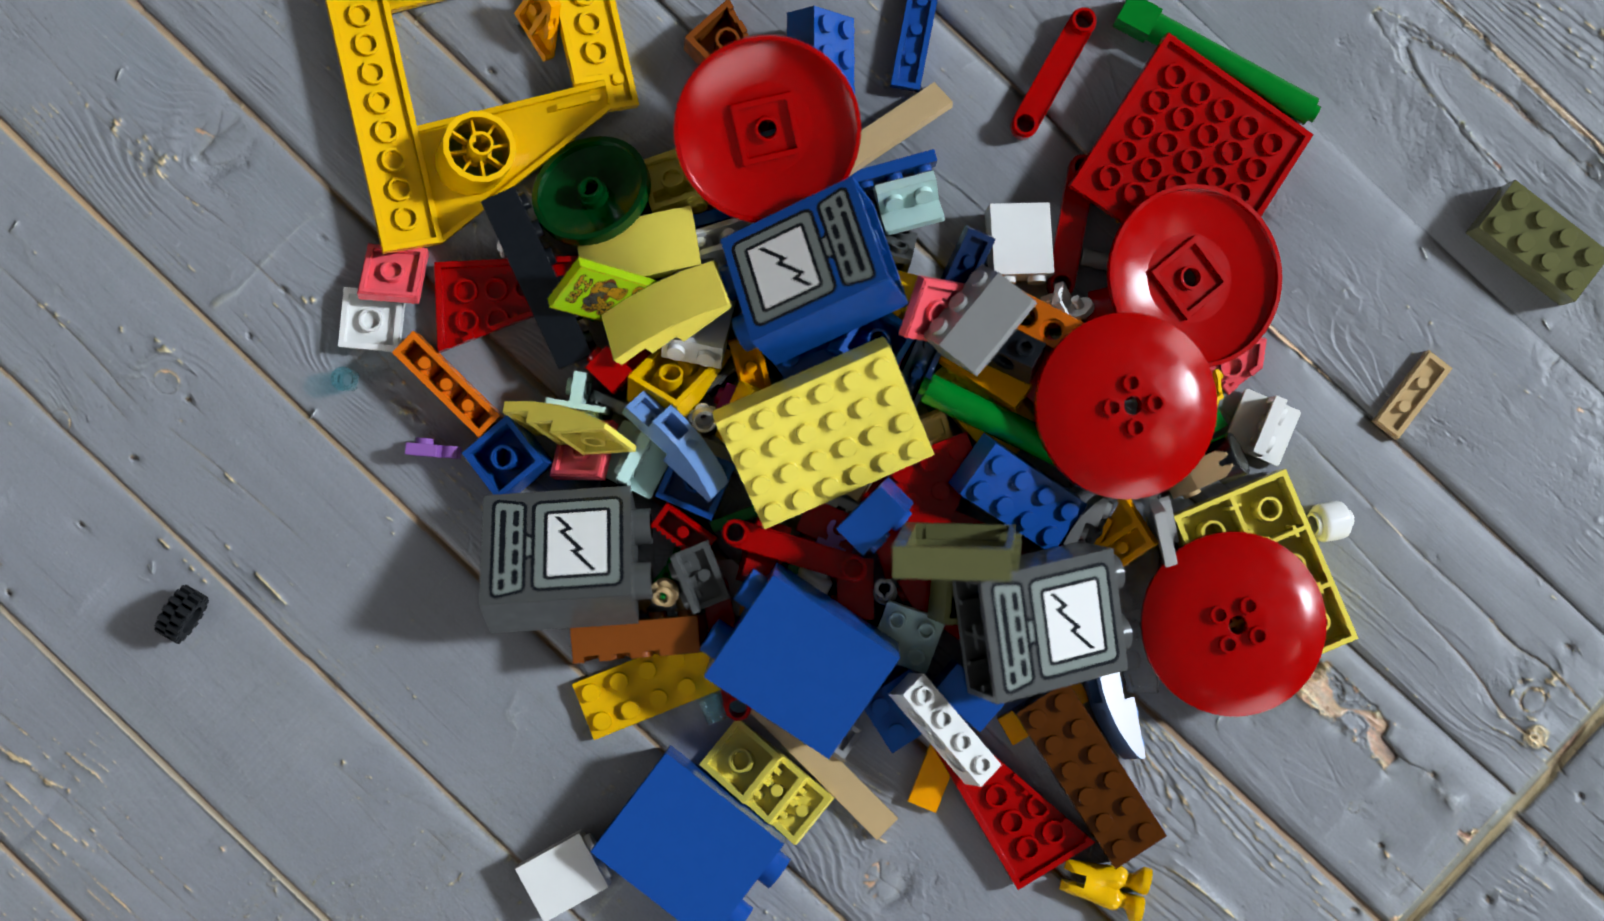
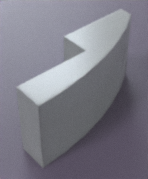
M1096 494L1086 502L1088 504L1064 537L1063 545L1076 543L1078 540L1084 541L1090 524L1098 527L1101 518H1108L1113 502L1109 501L1108 497Z

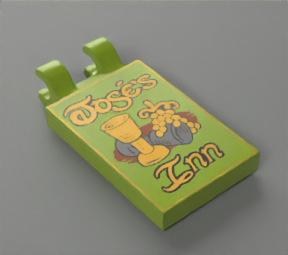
M578 257L547 299L550 308L603 322L602 314L657 281Z

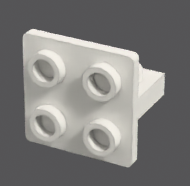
M1245 389L1226 433H1232L1244 453L1278 466L1301 412L1286 405L1288 400L1280 396L1267 397L1253 390Z

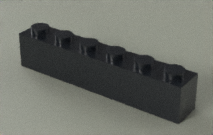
M513 186L481 201L558 369H564L588 358L593 352L592 348L596 347V343L589 330L584 331L579 320L584 319L583 316L549 307L547 298L564 275L558 276L553 266L558 261L552 248H545L540 238L545 236V233L538 219L532 220L528 212L532 205L525 191L519 192Z

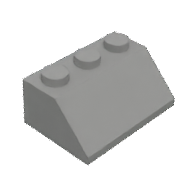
M981 264L970 275L962 291L951 298L948 308H945L931 322L929 328L924 333V338L944 358L978 376L1035 307L1037 302L1002 274Z

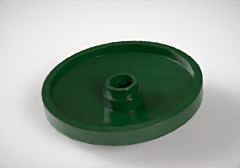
M595 136L575 141L552 156L537 175L532 191V205L535 215L546 232L563 243L585 246L608 241L627 230L643 212L651 190L650 173L640 153L632 145L621 139Z

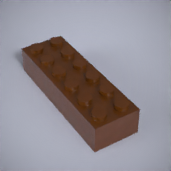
M1071 686L1035 694L1012 709L1104 855L1115 869L1167 837Z

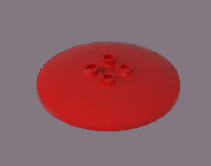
M755 35L723 45L712 52L695 68L685 83L677 102L674 119V141L676 153L684 174L698 194L719 211L739 220L755 223L847 179L854 167L860 148L861 118L857 99L851 85L842 71L828 56L798 39L781 35ZM771 120L775 123L776 130L774 134L763 136L759 133L758 126L762 121Z
M1185 184L1162 190L1148 197L1134 208L1123 221L1116 233L1109 253L1107 265L1108 291L1115 313H1142L1170 323L1194 342L1207 361L1208 366L1212 367L1241 356L1251 349L1267 331L1276 314L1281 297L1282 264L1270 229L1261 216L1248 203L1231 192L1218 187L1202 184ZM1187 269L1195 274L1196 280L1193 286H1189L1184 282L1183 276Z
M1119 312L1093 318L1074 328L1060 340L1049 354L1042 367L1035 391L1036 426L1040 440L1051 461L1077 486L1096 495L1126 500L1150 497L1166 491L1181 482L1192 472L1204 456L1214 434L1217 420L1215 382L1201 351L1187 335L1175 326L1157 317L1142 313ZM1128 397H1133L1138 402V409L1132 415L1128 414L1124 409V402Z
M1246 532L1213 533L1194 539L1177 549L1175 553L1178 564L1170 567H1165L1164 563L1161 564L1147 587L1141 609L1140 629L1144 651L1160 681L1170 692L1190 706L1220 716L1240 717L1259 714L1279 706L1294 696L1305 685L1316 669L1326 638V612L1323 598L1315 579L1307 567L1297 556L1279 543L1266 537ZM1234 616H1240L1244 620V629L1237 634H1234L1229 628V622Z

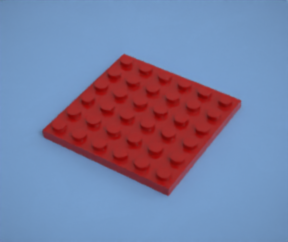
M1168 32L1159 42L1067 187L1121 224L1130 212L1148 197L1162 190L1185 184L1209 185L1229 191L1248 203L1262 216L1314 134Z

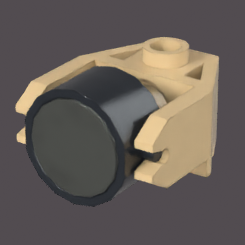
M1226 433L1211 440L1198 465L1181 482L1169 489L1173 499L1182 495L1184 499H1188L1200 493V488L1219 480L1222 484H1227L1249 474L1250 469L1246 455L1232 433Z

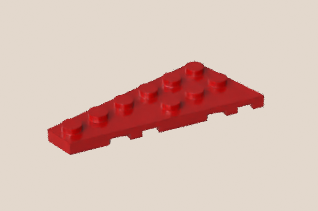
M579 255L555 256L558 263L553 266L558 276L562 274L565 276ZM508 259L434 262L437 347L439 353L534 317Z
M935 750L1017 890L1025 887L1095 843L995 755L994 757L1000 762L1001 766L982 787L964 784Z

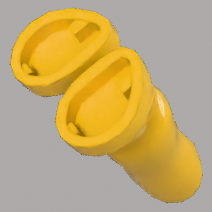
M1068 859L1065 862L1064 869L1086 876L1085 884L1068 879H1061L1059 890L1091 901L1112 911L1123 908L1129 921H1142L1145 910L1144 896L1125 893L1120 889L1125 887L1139 894L1147 895L1153 876L1151 868L1142 867L1134 873H1130L1123 866L1115 869L1112 865L1097 864Z

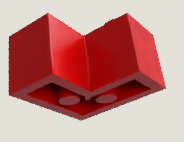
M606 345L603 349L600 347L596 348L587 358L589 364L585 368L611 393L619 397L627 388L628 376L651 352L643 349L626 363L620 365L614 361L611 349Z

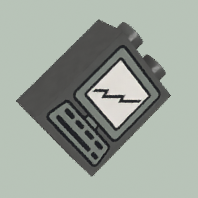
M631 485L483 495L479 607L490 633L639 623V600L653 599L651 585L654 583L651 562L638 563V545L653 544V528L651 527V509H636Z
M1080 541L1021 555L1019 570L1012 573L1011 581L952 580L967 693L998 705L1129 670L1126 649H1129L1132 645L1133 634L1129 621L1121 614L1119 589L1123 588L1125 583V571L1121 560L1114 554L1113 548Z

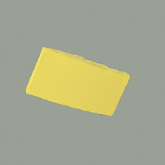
M691 205L639 216L627 230L608 241L594 245H577L579 258L651 279L672 276L673 272L683 271L702 264Z
M712 260L683 270L644 288L602 314L601 317L613 359L620 365H623L643 349L654 353L675 337L686 341L729 310L731 304L717 263Z
M534 401L504 402L502 413L535 436L545 435L558 445H570L582 455L636 452V445L607 423L582 411L557 404Z
M742 720L732 723L699 764L742 804L749 806L767 824L775 827L794 845L800 842L835 798Z

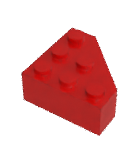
M967 432L931 445L935 455L884 477L885 479L889 477L914 502L909 509L912 515L907 522H951L962 495L948 482L973 448Z

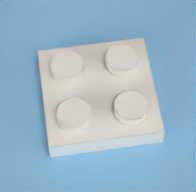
M344 287L338 347L393 352L402 342L405 303L361 300L357 295L358 288Z

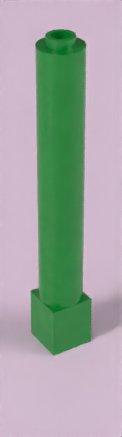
M1147 0L1125 1L1112 25L1117 30L1142 43L1146 40L1158 46L1166 33H1171L1282 113L1302 125L1307 121L1312 123L1320 112L1321 106L1317 105L1319 102L1318 97L1162 14L1163 9Z
M935 374L932 375L931 379L924 378L917 392L922 395L920 402L1055 466L1040 440L1036 422Z

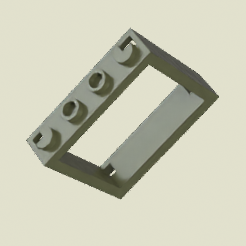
M906 522L892 546V578L1011 581L1012 573L1019 570L1022 534H1016V524Z

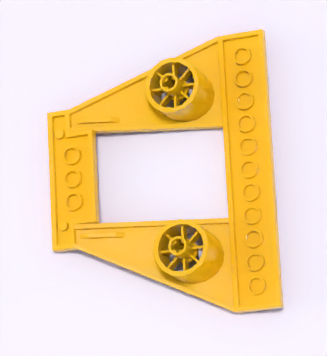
M325 0L382 254L442 245L485 211L481 201L519 184L608 112L634 109L640 105L615 0H559L561 9L558 25L573 88L479 111H469L455 117L418 126L416 124L392 13L445 0ZM470 132L471 137L465 139L460 134ZM454 139L463 146L461 150L450 152L449 142ZM493 139H494L496 142H498L499 145H494ZM502 150L503 164L492 157V152ZM462 156L466 162L464 168L461 169L454 162L453 158ZM489 163L499 171L486 176L484 166ZM469 166L477 167L480 176H474L465 171Z

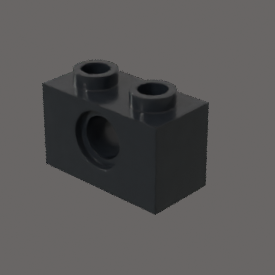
M1015 330L987 365L1030 385L1043 362L1046 343Z

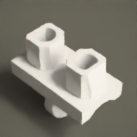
M1064 282L1056 283L1054 293L1042 296L1040 299L1082 322H1087V317L1094 311V304L1090 298H1080L1078 295L1072 297ZM1052 329L1055 336H1061L1062 332L1060 330Z

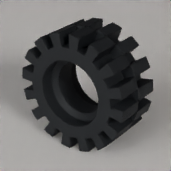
M186 584L181 586L180 589L174 592V596L168 599L167 605L163 606V611L158 615V621L155 622L154 630L172 642L180 644L181 641L186 639L187 635L189 636L192 633V629L196 628L199 624L197 623L199 619H202L203 612L208 607V597Z

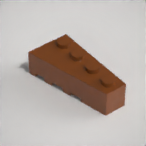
M730 0L723 2L684 38V51L698 65L723 45L749 37L742 20H739ZM764 120L758 127L763 132L773 129L776 125L771 120Z
M691 609L677 610L678 616H667V611L648 612L649 618H639V623L570 628L573 664L585 663L599 658L600 662L622 659L625 656L635 659L651 657L654 654L669 656L701 653L699 648L708 634L706 613L693 614Z

